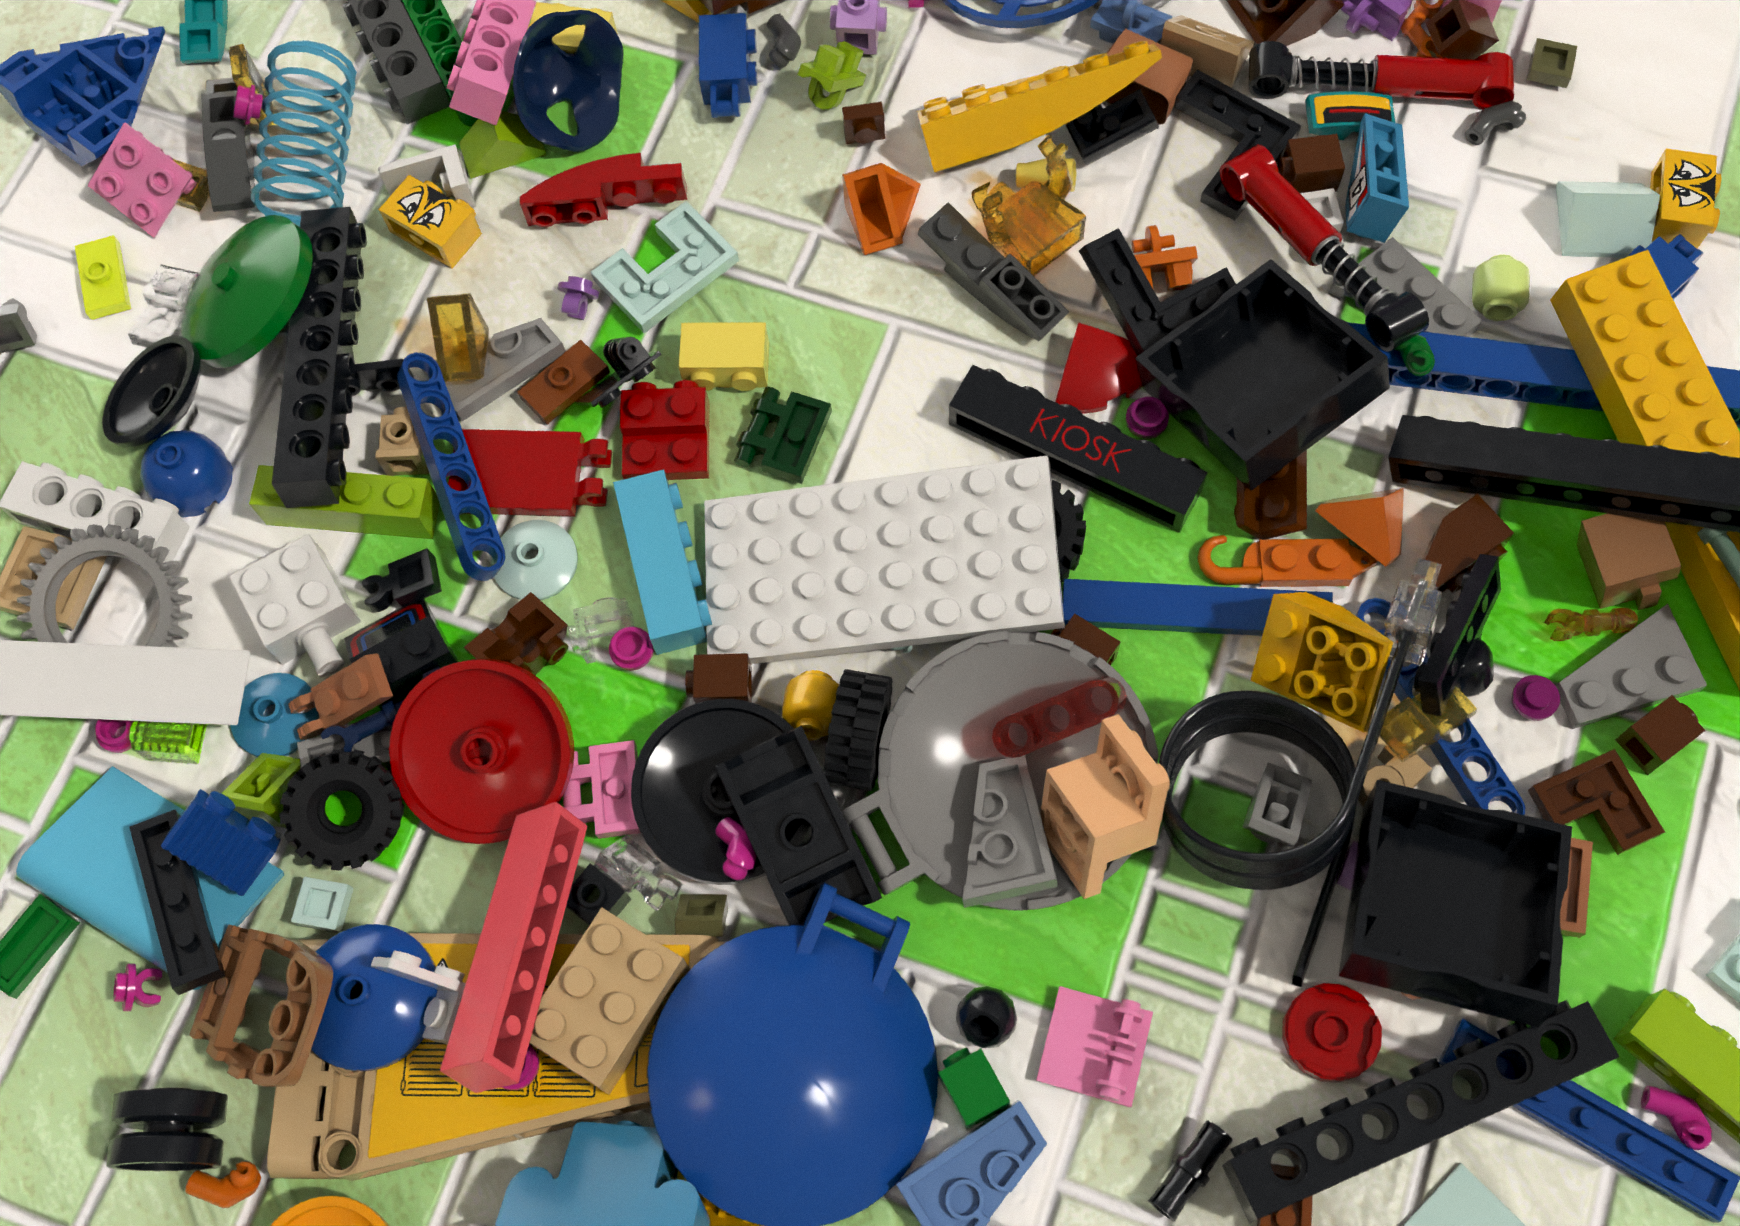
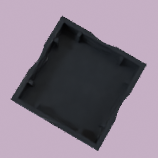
M1272 259L1226 291L1205 312L1182 323L1135 358L1143 389L1152 397L1160 400L1168 410V413L1250 491L1390 389L1388 357L1346 321L1326 311L1315 300L1309 290Z
M1376 780L1363 807L1338 976L1539 1028L1558 1006L1563 948L1560 910L1568 885L1572 827L1505 810L1471 807L1443 795Z

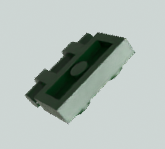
M765 387L761 398L756 399L750 413L753 417L747 431L741 432L736 444L739 449L734 462L739 466L748 468L754 455L761 454L764 455L761 462L763 472L802 484L832 413L831 403L791 391L786 405L777 403L781 393L773 387ZM773 421L778 423L772 438L763 436L768 423Z

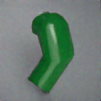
M1417 335L1393 349L1399 351L1406 368L1416 376L1426 375L1434 367V355L1426 338L1421 335Z

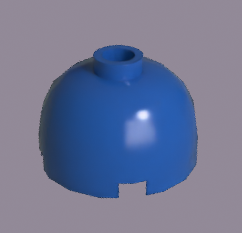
M191 430L171 431L158 437L147 447L141 461L140 479L149 498L152 501L156 498L162 499L175 505L179 509L178 514L181 518L194 517L206 513L204 508L210 506L214 501L219 504L226 497L232 484L233 467L222 448L206 435Z

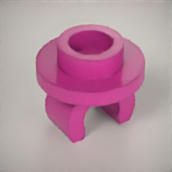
M127 964L125 973H116L114 1002H122L123 1012H131L134 1001L142 1007L158 1005L161 1001V996L145 994L142 990V983L147 980H160L163 971L149 968L136 976V964Z

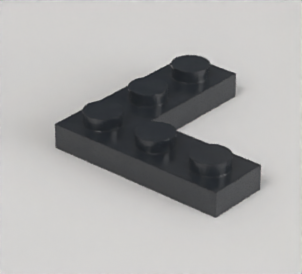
M1198 69L1176 96L1175 108L1239 142L1224 163L1259 144L1269 150L1276 164H1278V158L1284 156L1288 139H1296L1301 129L1300 124ZM1220 169L1203 190L1200 202L1234 221L1248 204L1245 199L1236 201L1228 194L1220 178Z
M1119 228L1086 244L1079 250L1137 356L1182 323L1205 312L1226 291L1236 285L1226 267L1160 302Z

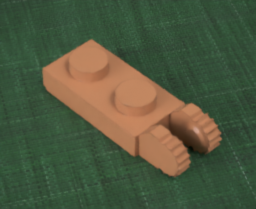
M377 653L361 657L312 687L310 693L298 696L293 701H290L288 706L291 714L305 713L316 707L320 718L310 721L297 729L300 740H306L319 736L326 727L340 724L344 726L393 697Z

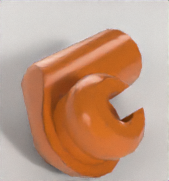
M248 1161L237 1163L236 1170L230 1171L228 1175L221 1179L196 1170L189 1178L185 1192L218 1207L229 1208L255 1193L260 1184L261 1175L257 1167Z

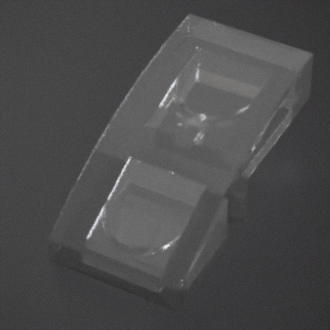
M162 264L159 266L142 292L146 306L128 331L132 344L148 347L165 337L180 336L184 308L199 275L198 272Z

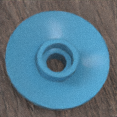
M287 673L267 674L250 682L244 687L238 724L230 725L235 741L246 752L256 757L261 753L287 756L297 751V742L305 741V739L300 740L297 729L310 721L319 719V713L315 707L305 713L291 714L288 703L298 696L310 693L311 687L299 677ZM275 704L273 714L264 717L263 713L266 708Z

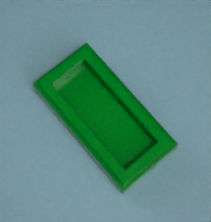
M39 894L0 941V989L8 996L17 999L80 922L51 899Z

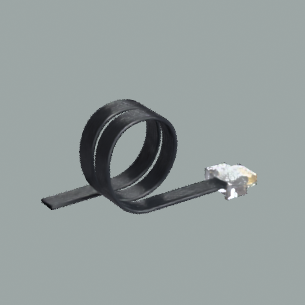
M1418 558L1410 582L1399 581L1384 624V636L1393 641L1389 656L1392 657V661L1356 767L1343 739L1322 717L1293 700L1259 691H1230L1202 700L1180 717L1164 743L1159 764L1166 770L1170 781L1163 810L1164 827L1173 847L1197 871L1230 886L1252 890H1271L1304 882L1317 875L1329 865L1293 972L1292 984L1297 987H1302L1351 840L1357 801L1404 661L1415 665L1423 664L1436 625L1442 599V592L1438 591L1437 587H1435L1442 564ZM1259 733L1288 741L1313 756L1328 771L1336 783L1341 795L1342 806L1329 826L1312 840L1284 851L1251 853L1221 846L1194 831L1181 818L1172 802L1173 788L1186 760L1206 742L1227 734Z

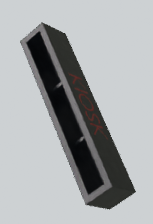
M972 365L949 404L950 426L1021 459L1048 455L1051 473L1179 533L1202 492L1208 473L1201 470L1192 460L1175 458L1164 453L1157 445L1148 440H1136L1127 436L1115 425L1108 422L1099 423L1084 416L1076 407L1053 402L1045 398L1037 389L1016 385L1006 380L1001 373L993 369L984 370Z

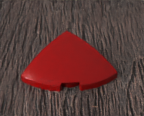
M1078 323L1058 390L1056 403L1072 405L1080 410L1082 414L1106 410L1108 401L1126 393L1125 397L1128 399L1137 393L1143 386L1135 359L1137 355L1129 340L1113 333Z

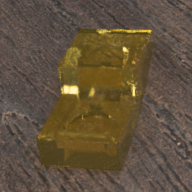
M1455 686L1441 717L1422 713L1420 693L1412 699L1408 696L1387 712L1380 738L1400 761L1404 762L1466 722L1476 714L1477 708L1457 686Z

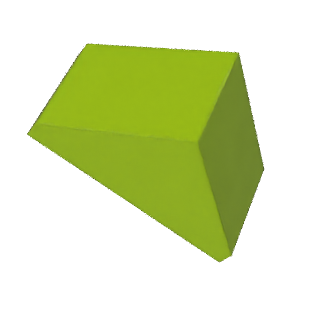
M501 111L497 125L478 119L459 142L471 179L546 155L543 143L528 132L521 122L519 115Z
M261 753L221 794L231 799L236 806L234 810L246 818L259 817L272 826L286 828L285 824H280L279 814L283 811V804H280L283 793L288 788V782L301 769L300 759Z

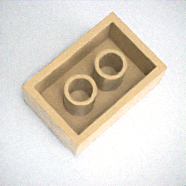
M601 907L542 996L530 1044L610 1095L658 1020L669 996L680 980L688 973L690 967L681 956Z

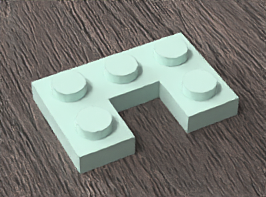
M687 201L655 223L657 234L676 254L652 272L647 274L623 248L591 271L593 281L643 333H646L739 262L738 252Z

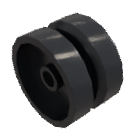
M155 1088L124 1091L114 1094L111 1120L120 1127L143 1130V1132L124 1133L109 1140L106 1167L131 1171H196L222 1167L224 1141L216 1135L193 1132V1130L211 1129L226 1122L227 1094L186 1088Z

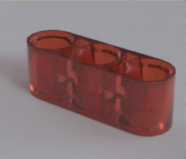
M1098 677L1011 714L997 722L992 735L994 746L1002 755L1016 758L1101 723L1103 719L1115 716L1122 711L1127 698L1125 688L1120 681L1113 677ZM1095 687H1104L1110 692L1113 701L1109 711L1099 710L1092 703L1091 696ZM1053 705H1060L1069 713L1070 720L1066 729L1058 728L1051 722L1050 710ZM1012 723H1018L1026 730L1027 742L1024 746L1014 744L1009 738L1008 732Z

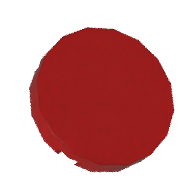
M1323 983L1306 989L1290 1003L1283 1018L1282 1040L1289 1058L1303 1073L1318 1081L1340 1083L1358 1077L1375 1062L1382 1044V1026L1377 1015L1375 1016L1373 1009L1369 1006L1370 1003L1361 993L1342 984Z

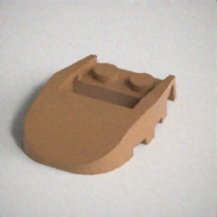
M228 924L219 949L226 976L207 984L189 1035L193 1039L209 1040L206 1052L215 1061H224L229 1066L227 1073L236 1079H250L253 1084L264 1087L295 1086L305 1068L331 991L333 981L332 966L318 953L299 940L254 929L247 930ZM269 949L291 959L286 972V982L290 993L287 1000L278 1002L271 1013L269 1030L274 1038L271 1048L260 1051L234 1038L238 1026L244 1019L245 1005L252 984L260 973L264 950Z

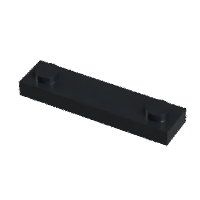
M174 809L129 828L171 987L178 995L223 978L226 975L196 868L188 865L186 861L180 860L178 856L172 855L170 851L164 850L161 847L166 835L180 817Z

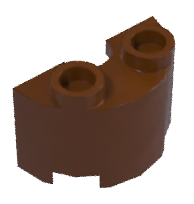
M530 592L508 610L506 618L498 627L492 630L486 628L464 648L474 659H495L509 662L524 668L536 676L547 663L554 665L566 654L569 646L563 640L567 633L568 624Z

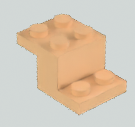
M1119 714L1102 720L1096 753L1046 770L1040 816L1048 847L1084 899L1101 893L1108 862L1156 845L1160 824L1163 820L1166 796L1170 787L1169 777L1164 767L1153 760L1143 747L1138 733L1130 730Z

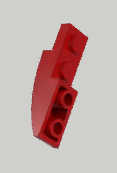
M641 153L617 155L585 163L552 176L521 195L520 206L528 226L550 227L554 224L574 222L589 224L594 221L608 220V206L629 207L641 203L658 202L668 204L674 201L687 200V185L682 163L644 166Z

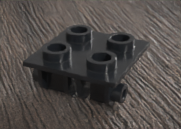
M634 337L609 340L604 345L603 354L615 372L576 400L575 404L592 407L599 404L601 408L606 406L622 393L618 387L632 379L634 382H637L655 369L652 362L662 354L659 351L647 352L641 342Z

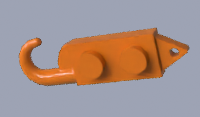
M1225 535L1213 536L1206 540L1200 547L1197 557L1199 568L1203 574L1215 583L1224 585L1260 584V587L1349 586L1353 578L1376 566L1378 562L1370 554L1349 545V539H1266L1252 543L1247 548L1242 561V567H1220L1212 562L1211 552L1217 545L1226 543L1227 537Z

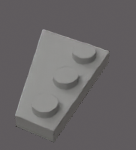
M1393 237L1358 263L1359 265H1366V272L1371 277H1378L1377 283L1382 288L1388 287L1389 291L1391 290L1399 295L1404 292H1410L1418 297L1429 317V326L1423 332L1469 337L1478 330L1483 321ZM1333 282L1329 293L1342 299L1345 295L1344 287L1336 286Z
M542 318L495 333L489 342L469 348L467 343L452 348L453 354L439 358L436 362L441 369L456 415L461 421H464L555 361L566 350L554 332ZM422 369V371L425 373V375H426V376L428 377V379H429L428 374Z
M1668 604L1556 685L1560 694V702L1572 729L1662 703L1671 695L1679 698L1700 692L1707 686Z
M1025 754L979 764L973 812L974 823L971 844H969L968 871L962 900L964 908L1058 887Z

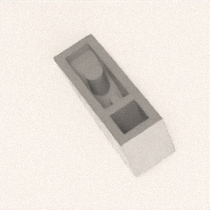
M1268 762L1248 807L1242 828L1250 830L1256 838L1264 842H1278L1286 846H1295L1299 838L1312 780Z

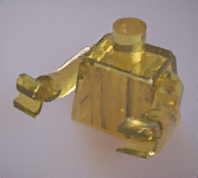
M1047 135L1038 145L1039 150L1047 159L1046 171L1049 179L1044 185L1038 181H1033L1015 193L1002 181L992 187L987 194L990 185L989 181L974 189L971 193L975 206L981 212L987 240L997 250H1001L1005 257L1011 253L1033 276L1084 239L1086 215L1065 201V198L1071 191L1072 181L1066 161L1061 157L1068 151V146L1063 143L1056 146L1050 135Z

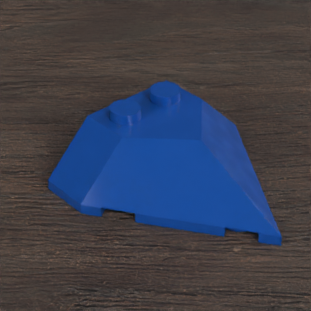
M164 26L149 28L148 35L126 38L125 34L121 33L59 44L60 51L36 55L34 49L19 51L0 64V93L32 130L80 166H84L108 151L124 123L132 126L165 34Z

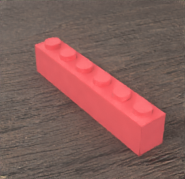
M557 802L516 815L440 1068V1072L474 1093L518 1084L588 827Z

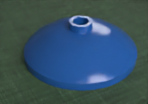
M367 924L340 932L326 941L316 951L333 969L331 991L311 1048L317 1056L327 1063L342 1069L372 1071L388 1067L400 1061L424 1039L422 1035L426 1028L424 1014L430 1001L436 997L438 990L371 967L374 957L391 958L393 951H400L421 958L420 968L435 972L436 966L426 948L414 937L395 927ZM361 983L363 986L362 994L357 999L352 1000L350 997L352 987Z

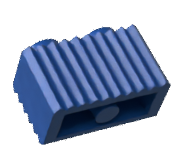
M200 789L170 829L161 847L164 850L170 851L172 855L178 856L180 860L186 861L188 865L203 871L205 875L211 876L213 880L219 881L221 885L227 886L240 896H244L277 851L281 839L275 836V828L267 821L259 817L248 819L235 811L236 806L234 802L227 796L216 791L208 794Z

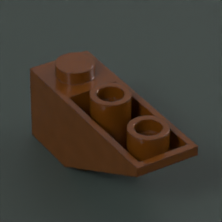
M1478 493L1446 515L1434 532L1400 608L1399 614L1403 620H1406L1418 581H1425L1429 568L1435 570V575L1424 612L1421 611L1419 618L1430 612L1440 602L1437 597L1447 589L1452 594L1461 589L1465 572L1472 571L1480 554L1498 556L1500 561L1508 553L1504 547L1514 532Z

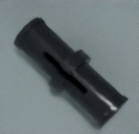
M1207 1120L1183 1155L1177 1154L1173 1159L1172 1164L1174 1167L1162 1185L1150 1197L1149 1203L1168 1219L1175 1222L1185 1204L1198 1187L1204 1188L1210 1180L1209 1172L1221 1154L1232 1143L1233 1139L1219 1126Z

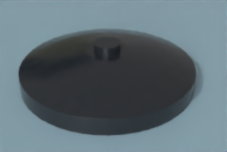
M737 699L703 701L688 706L666 719L651 734L641 749L635 764L631 783V800L635 820L643 838L653 853L677 873L706 884L733 885L765 876L758 858L753 869L748 870L747 876L743 880L731 879L723 872L722 866L728 859L726 857L728 845L716 836V827L726 817L734 819L741 826L742 824L714 766L794 728L775 712L758 704ZM802 818L791 820L785 828L787 841L791 845L800 846L811 826Z

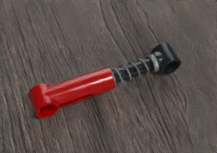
M1275 41L1259 43L1249 52V91L1253 96L1262 99L1280 97L1291 86L1294 88L1299 85L1302 88L1303 84H1316L1317 89L1319 85H1332L1333 90L1336 85L1349 86V90L1352 89V86L1365 87V91H1368L1369 88L1370 93L1401 98L1472 101L1474 106L1479 109L1513 101L1514 99L1513 60L1511 56L1501 52H1489L1476 59L1376 55L1370 63H1366L1363 58L1357 63L1349 62L1347 58H1343L1341 62H1333L1330 57H1327L1324 61H1316L1314 56H1311L1308 60H1302L1299 55L1293 56L1292 53H1289L1286 45Z
M1258 144L1221 165L1220 178L1222 184L1236 201L1245 199L1309 265H1322L1323 273L1332 275L1334 284L1336 286H1343L1347 297L1355 298L1356 306L1364 309L1367 331L1380 349L1387 352L1392 351L1427 330L1429 326L1428 313L1418 297L1410 292H1404L1399 295L1396 292L1389 291L1388 287L1382 288L1377 283L1378 277H1371L1366 272V265H1359L1354 260L1355 254H1348L1343 249L1344 243L1341 242L1342 234L1278 172L1276 161L1267 148Z

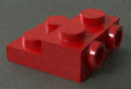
M681 380L674 383L673 388L657 389L652 383L638 382L632 385L631 390H621L620 430L623 436V479L663 469L667 480L709 479L710 402L706 387H699L694 381Z

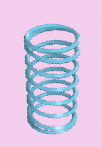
M308 40L284 43L276 46L268 54L267 66L271 73L265 78L264 87L269 95L262 100V110L267 117L259 124V132L264 140L257 144L256 154L262 162L254 167L253 176L258 184L251 190V200L265 216L280 215L286 217L299 227L301 215L285 214L268 208L259 200L260 191L265 188L273 194L301 200L321 198L328 195L334 202L330 208L343 207L344 192L341 186L345 183L347 172L344 167L349 151L346 141L349 139L351 131L348 119L352 116L353 103L351 97L354 95L357 73L352 62L340 51L326 44ZM287 52H306L317 55L334 63L344 73L347 81L340 85L323 73L307 68L287 67L277 70L275 67L276 58ZM304 74L321 79L333 86L334 89L316 90L301 87L287 81L281 75ZM277 79L290 89L275 92L273 80ZM338 93L342 95V97L335 102H331L322 97L332 96ZM282 97H304L318 101L323 105H303ZM275 99L282 105L298 111L321 112L333 110L339 116L337 122L328 124L317 117L300 112L273 114L270 110V103ZM345 104L344 113L338 108ZM280 119H299L314 123L319 127L296 126ZM274 122L282 128L299 133L315 134L329 131L337 141L326 147L313 139L298 135L280 134L270 136L267 132L268 124ZM343 125L341 135L339 132L335 130V128H338ZM279 141L298 142L312 146L314 149L296 148L279 143ZM271 144L279 150L298 155L311 156L326 153L335 163L322 169L311 162L296 158L277 157L268 159L265 155V147ZM340 147V155L338 157L332 150ZM277 164L295 165L310 169L311 171L293 170ZM268 166L276 172L289 176H274L264 180L262 170ZM338 169L336 180L329 173ZM323 176L332 186L328 188L324 184L308 177ZM292 182L308 185L321 191L310 193L289 192L276 188L271 184Z

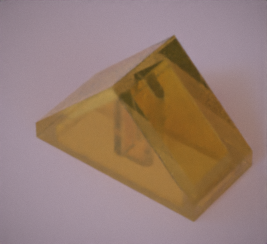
M471 293L427 297L436 359L444 381L483 378L489 328Z

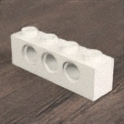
M22 461L0 500V508L17 523L70 538V531L75 528L83 529L88 535L87 528L89 525H100L105 532L106 526L111 524L121 526V532H123L126 528H130L135 522L139 521L132 528L139 530L138 539L144 535L152 536L155 538L152 550L159 546L167 547L170 550L163 563L174 560L190 528L179 516V509L165 500L156 498L153 503L145 501L137 493L127 488L117 486L114 491L105 488L102 483L92 477L80 474L76 479L67 476L60 468L44 462L39 467Z

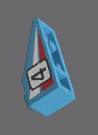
M1365 113L1360 123L1345 201L1346 230L1359 237L1385 243L1409 208L1403 126Z

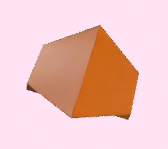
M883 163L843 174L845 208L863 254L867 255L902 244V239L921 184Z
M1404 488L1331 499L1320 504L1315 510L1385 567L1396 561L1401 555Z

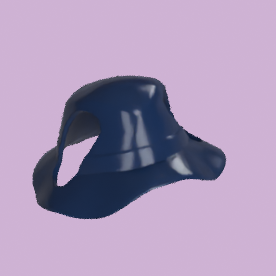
M589 10L549 13L536 20L528 28L521 41L513 74L516 107L520 120L528 132L537 140L547 145L575 152L587 150L603 141L617 123L624 55L623 46L614 28L603 17ZM584 25L583 38L580 40L574 54L566 53L552 41L553 36L566 28ZM564 100L571 102L574 119L577 124V135H568L558 129L547 117V110L558 102Z

